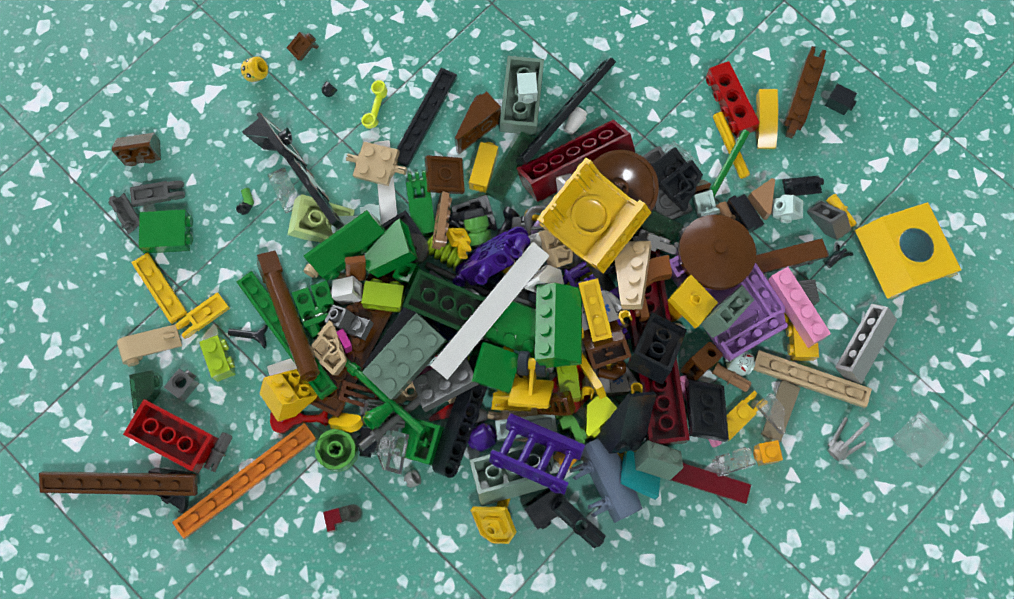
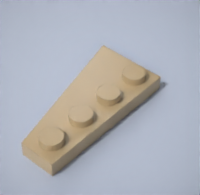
M629 241L615 258L622 309L643 308L652 247L651 241Z

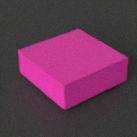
M343 329L337 331L336 333L345 353L351 352L352 344Z

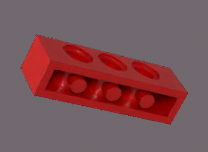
M730 61L709 68L706 82L708 86H711L716 102H719L721 112L727 118L731 132L738 138L743 129L750 133L756 131L760 122ZM728 98L733 99L735 102L729 101Z

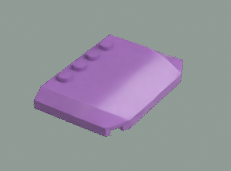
M676 256L670 259L671 278L676 286L679 287L688 276L680 264L679 257ZM756 263L749 276L733 288L726 290L705 288L718 302L713 309L741 285L754 298V301L727 330L714 338L710 336L716 347L723 353V357L729 362L788 327L785 322V306Z

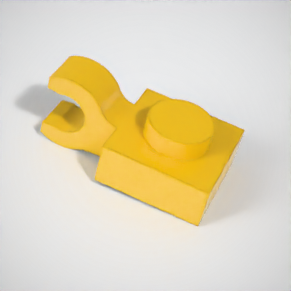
M448 228L446 236L451 246L458 248L457 252L460 259H467L466 252H471V240L465 228Z

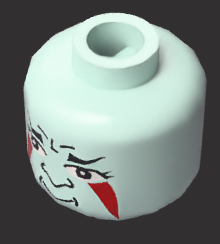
M749 352L743 353L730 362L725 358L727 369L732 372L735 371L740 376L749 375L756 363L753 354Z

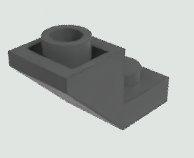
M336 305L331 307L324 321L326 324L328 321H332L336 329H343L346 334L362 340H366L374 324L372 321L355 316L349 310Z

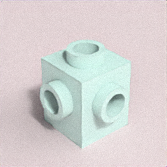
M782 195L781 198L773 199V217L780 220L781 223H791L792 220L802 219L803 200L794 195Z

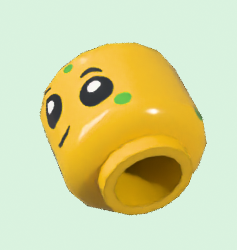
M251 57L243 61L241 73L247 81L257 82L267 77L268 65L261 57Z

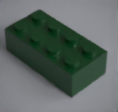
M419 269L403 307L459 331L486 298Z

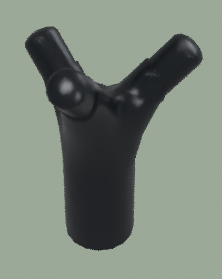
M836 245L835 254L825 265L831 268L839 260L847 256H853V252H846V248L840 251V245Z

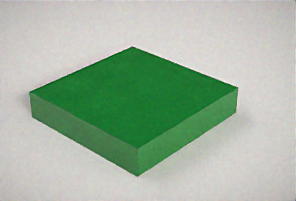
M486 342L482 343L472 382L509 394L517 371L519 354Z

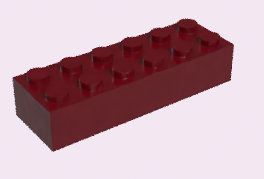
M613 119L516 169L522 186L539 202L557 192L556 177L569 173L572 176L585 158L593 162L597 157L606 152L614 150L636 151L631 133Z

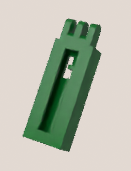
M426 170L422 171L423 178H419L418 171L415 172V179H412V173L409 172L407 173L408 182H406L410 217L424 237L433 236L435 219L431 192H427ZM423 188L424 198H416L415 189L418 196L422 195L421 189Z

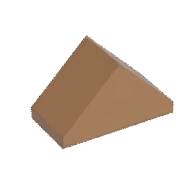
M773 178L752 191L748 196L749 201L764 220L769 218L772 211L775 179Z

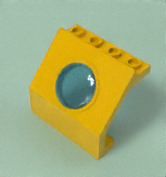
M928 202L880 217L855 230L887 299H893L905 291L944 277L951 278L958 275L957 272L961 271Z

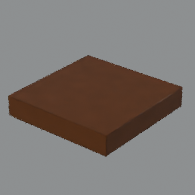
M427 155L425 157L427 192L441 193L444 191L450 194H464L462 158Z

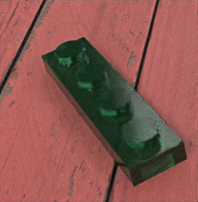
M521 131L486 191L488 196L500 202L504 201L519 175L516 168L520 166L516 159L534 140V137Z

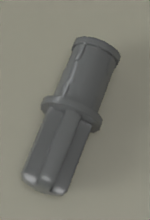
M221 433L214 449L211 448L212 453L204 468L210 469L212 472L217 471L223 456H226L225 452L232 440L230 434Z

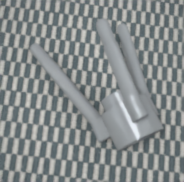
M845 417L833 439L827 444L830 447L827 450L828 453L835 460L840 461L841 459L845 460L850 454L864 446L866 441L848 450V446L870 425L869 422H866L845 443L841 440L836 442L848 421V418Z

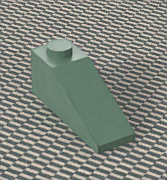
M741 285L713 309L701 325L712 338L727 330L754 301V298Z

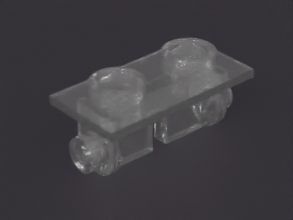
M743 447L732 451L733 458H730L729 453L715 456L711 467L720 477L756 465V462L751 458V449Z

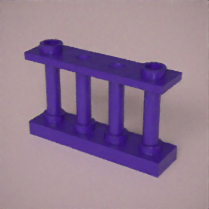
M510 413L506 423V429L509 430V433L500 452L491 451L489 462L497 468L507 469L546 486L554 493L565 495L569 482L564 481V478L572 460L577 459L580 461L585 445ZM516 435L526 437L528 441L519 459L515 460L508 457L507 454ZM535 443H540L547 448L536 469L527 465L526 462ZM554 451L565 454L556 477L545 473Z

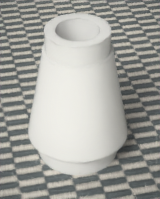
M576 107L569 115L563 130L573 135L586 121L587 112Z

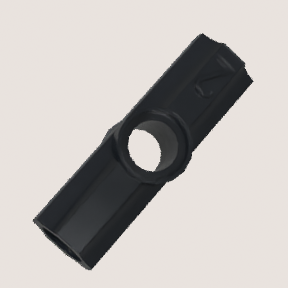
M565 497L558 498L553 503L551 510L594 549L604 543L606 535ZM579 520H582L579 525H576Z

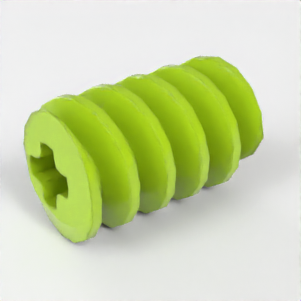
M432 236L425 244L423 251L428 250V254L430 256L434 255L436 260L440 259L442 264L447 262V267H453L455 272L456 267L464 261V259L458 257V248H451L449 242L445 247H441L440 250L432 248Z

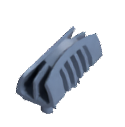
M599 439L587 443L581 457L583 463L571 467L569 471L570 473L580 471L572 477L574 480L590 474L602 498L588 505V510L598 508L591 516L596 517L608 510L613 522L616 523L642 510L637 492L620 484L623 462L618 454H609Z

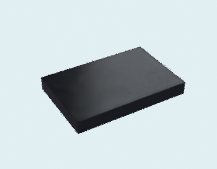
M688 379L686 381L689 436L722 442L728 441L729 434L724 386Z

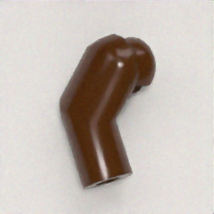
M618 361L610 370L599 368L598 377L613 381L617 380L625 374L626 364L623 361Z

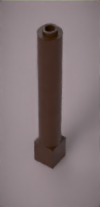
M276 250L258 254L257 267L263 283L267 286L301 380H306V382L313 381L317 378L320 371L282 274L283 269Z

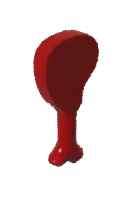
M325 411L318 415H304L300 412L295 417L282 421H277L273 413H270L271 428L280 434L286 433L294 425L319 422L327 426L329 425V419L327 418L328 413Z

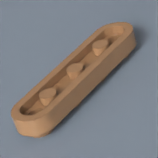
M444 191L441 192L437 204L432 248L438 250L446 245L447 236L445 234L449 227V223L446 221H448L450 216L448 208H450L452 198L449 197L450 193Z

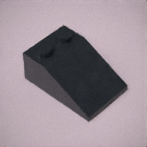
M651 313L626 367L663 384L673 368L687 329L657 314Z
M654 391L627 394L601 428L597 438L609 454L636 451L642 446V441L647 436L656 398Z

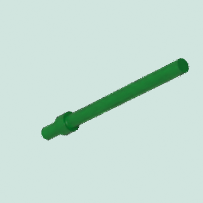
M347 358L345 365L347 372L352 376H356L384 403L388 402L392 406L393 411L417 433L422 435L426 429L397 402L388 398L362 373L359 365L355 362L352 363Z

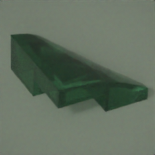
M652 210V213L640 228L659 237L662 236L669 239L671 244L678 237L684 226Z

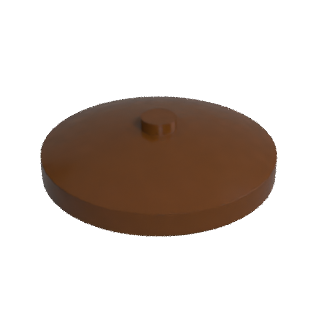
M614 150L600 155L593 161V164L604 177L633 200L644 202L652 211L658 198L659 185L653 167L644 157L628 150Z
M707 215L694 220L685 229L679 241L678 257L687 276L692 275L705 288L726 290L739 285L749 276L756 262V247L749 231L738 221L723 215Z

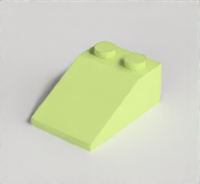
M301 194L294 200L287 235L309 241L323 242L333 234L331 223L312 197ZM329 203L338 216H354L353 209Z

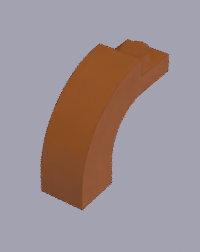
M669 255L650 259L646 288L653 282L670 279L672 269ZM645 295L643 308L633 309L634 315L638 317L639 322H645L649 318Z

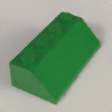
M366 210L303 256L323 279L327 281L334 280L345 269V257L363 256L386 230L378 218Z
M560 283L537 285L535 361L540 366L544 365L546 368L582 364V296L580 288Z
M512 301L482 338L519 352L528 351L531 356L535 357L536 309Z

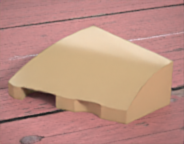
M547 230L538 232L542 241V249L549 255L546 260L547 265L557 268L572 263L573 253L569 248Z
M328 321L318 333L319 337L310 347L313 355L320 360V364L332 375H339L346 365L347 358L333 322Z

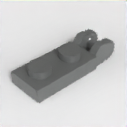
M181 180L163 181L130 187L131 204L133 207L171 201V199L179 200L185 198V192H170V189L182 188L184 183Z

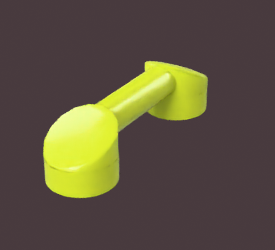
M377 80L371 85V90L376 97L371 113H366L361 119L364 127L368 129L378 125L377 116L381 102L388 92L385 83L381 80Z

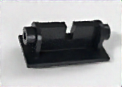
M819 175L782 179L785 195L794 196L822 193L821 185H824V179L820 178Z

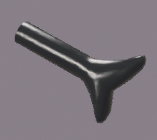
M265 325L255 332L229 328L228 336L254 339L265 349L267 344L264 335L268 330V326Z

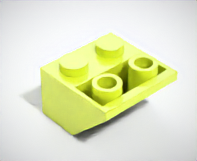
M598 396L595 397L584 411L586 442L589 439L593 441L597 438L601 428L617 409L607 396L599 399Z

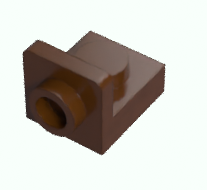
M299 32L287 46V49L297 60L302 61L312 48L317 49L319 45L315 42L316 38L310 33Z

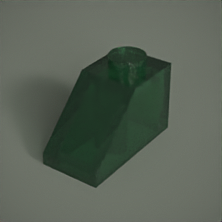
M153 370L129 375L134 414L144 399L153 404L161 393L160 387L163 386L162 377Z

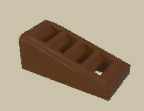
M571 391L552 393L550 399L551 407L548 409L536 408L538 415L560 416L573 415L576 409Z

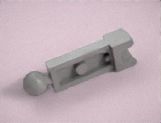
M643 229L640 231L637 241H651L652 251H656L657 248L678 256V242H675L673 245L670 244V240L667 238L659 237Z

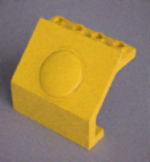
M585 158L572 176L565 182L561 190L553 197L545 210L541 212L537 220L541 223L540 226L573 253L604 274L652 212L644 202L640 200L637 202L622 192L599 172L591 160Z

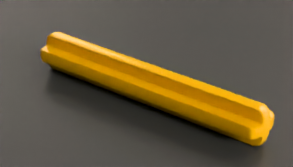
M718 112L714 114L713 119L730 154L736 141L724 114ZM739 152L733 164L739 177L744 179L750 175V172L741 152Z

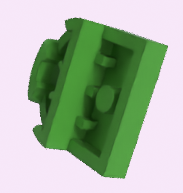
M555 415L556 420L560 419L558 428L561 435L568 432L571 439L585 444V439H587L583 427H579L577 420L572 415Z

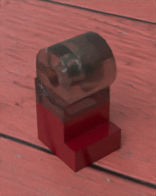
M351 504L323 512L327 532H336V525L347 522H360L363 517L362 509L358 505Z

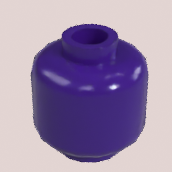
M484 422L474 427L468 441L469 446L479 452H484L493 447L497 439L495 428L491 424L488 425Z

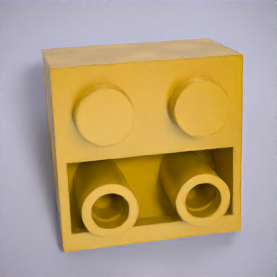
M297 369L264 377L259 393L277 421L295 417L317 398V394L306 380H301Z

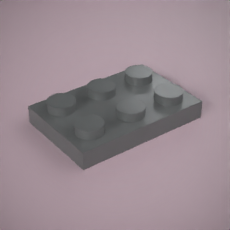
M467 357L448 380L433 368L412 381L425 412L478 385L472 382L474 372Z

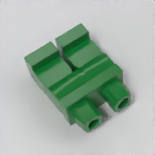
M327 280L311 285L312 293L308 287L292 292L304 328L309 331L313 339L319 337L320 327L326 325L324 321L331 307L335 305Z

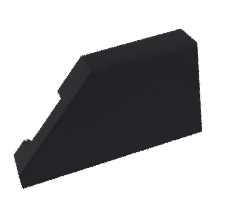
M481 207L452 213L449 219L459 221L484 216V211Z

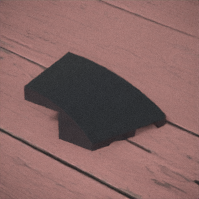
M673 147L651 164L657 175L659 188L682 211H686L703 174L693 160L686 162L678 149Z

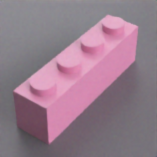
M789 267L775 273L768 279L769 284L784 304L785 313L808 348L831 334Z

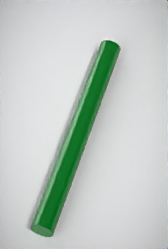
M743 129L713 183L711 190L714 197L750 134L749 131Z

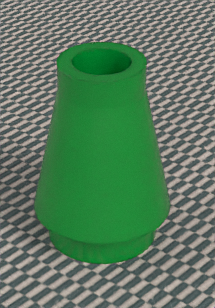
M385 402L383 405L365 412L363 421L371 430L379 428L393 412V408L388 402Z

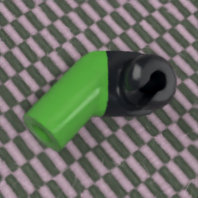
M250 188L241 190L244 201L236 207V211L241 215L248 214L254 205Z

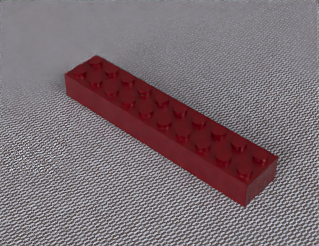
M656 249V251L651 250L650 259L660 257L659 249ZM665 281L653 282L645 290L649 316L651 313H654L671 321ZM626 309L632 316V321L629 317L627 318L633 351L647 321L639 322L638 317L634 315V310ZM677 357L670 374L663 384L636 372L637 381L643 386V393L653 391L656 393L646 441L648 440L663 446L687 443L690 438Z

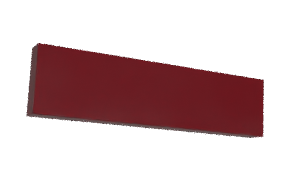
M683 463V469L670 480L742 504H747L752 485Z

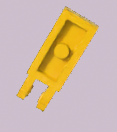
M217 292L187 313L183 319L175 324V327L179 330L191 322L193 325L182 333V337L187 339L230 308Z
M755 390L744 400H741L727 414L728 441L766 403L764 399L760 400L753 409L747 404L756 397L757 392Z

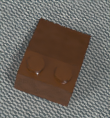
M487 91L474 98L455 136L456 152L458 155L500 124L501 106Z

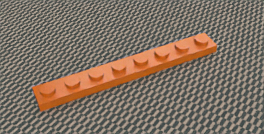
M303 423L172 522L182 538L186 539L316 441L317 438L308 426Z

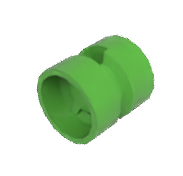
M487 215L463 220L465 229L469 231L470 246L480 245L492 239L491 231L487 229L489 226Z

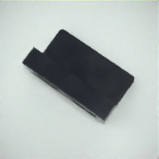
M745 194L739 197L734 195L728 199L727 205L732 215H735V220L741 223L749 233L764 225V222Z

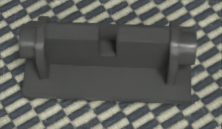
M125 193L119 198L111 196L108 203L116 212L121 222V227L130 234L139 226V218Z

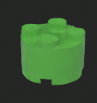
M331 429L319 437L315 446V456L318 462L328 470L342 472L351 468L357 461L358 448L356 441L347 432ZM335 447L340 448L338 455L333 453L335 452Z

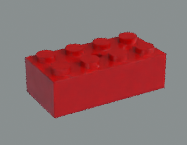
M145 399L123 433L124 436L198 474L210 455L211 448H214L219 439Z

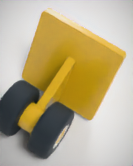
M520 351L517 362L518 374L527 376L530 371L529 379H514L508 405L548 409L554 381L536 380V376L546 377L548 368L544 365L540 366L535 361V358H531L530 352Z

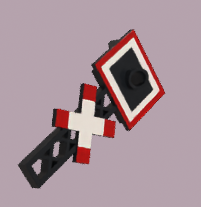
M260 112L257 113L258 119L244 129L242 133L263 150L278 151L289 163L331 225L339 230L344 226V223L329 204V197L317 185L314 176L306 168V163L291 144L293 140L289 128L286 127L281 131Z

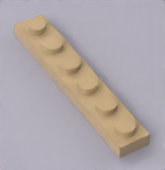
M760 350L756 353L754 371L862 408H866L872 391L871 388Z

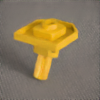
M511 498L498 501L497 506H473L470 510L480 535L491 543L509 544L517 533L510 516L511 513L508 511Z

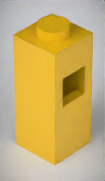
M480 142L469 180V189L488 193L499 154L498 146L494 143Z

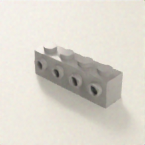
M876 304L870 305L835 367L844 379L862 384L897 321L889 307Z

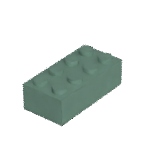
M508 56L500 132L526 135L537 134L544 59ZM536 72L537 101L529 104L518 102L517 74Z
M416 313L362 373L388 398L396 400L449 341L426 319Z
M535 443L526 464L537 469L547 447L540 443ZM525 445L511 448L507 456L518 460ZM490 454L469 460L481 506L548 488L507 469L495 467L489 462ZM552 456L545 473L556 477L558 472Z

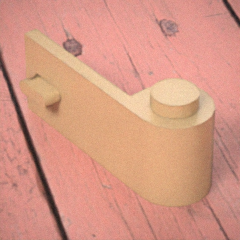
M175 325L122 337L117 340L122 363L129 367L138 365L143 356L182 347Z

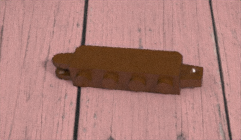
M811 46L803 62L783 121V125L788 126L785 137L791 139L795 135L796 130H801L806 122L826 61L824 59L826 50L822 49L819 57L813 56L816 48L814 46Z

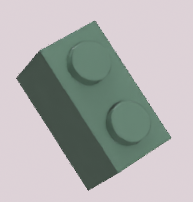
M647 440L634 453L636 470L671 480L683 469L681 451Z

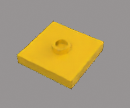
M692 275L688 276L668 299L673 307L694 328L699 327L718 303Z

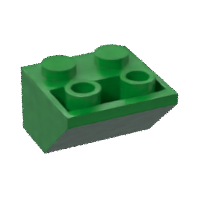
M415 419L426 429L420 435L405 422L395 455L432 466L444 427Z

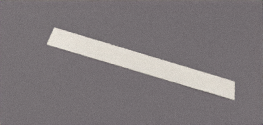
M532 242L430 366L448 380L548 259L549 255Z

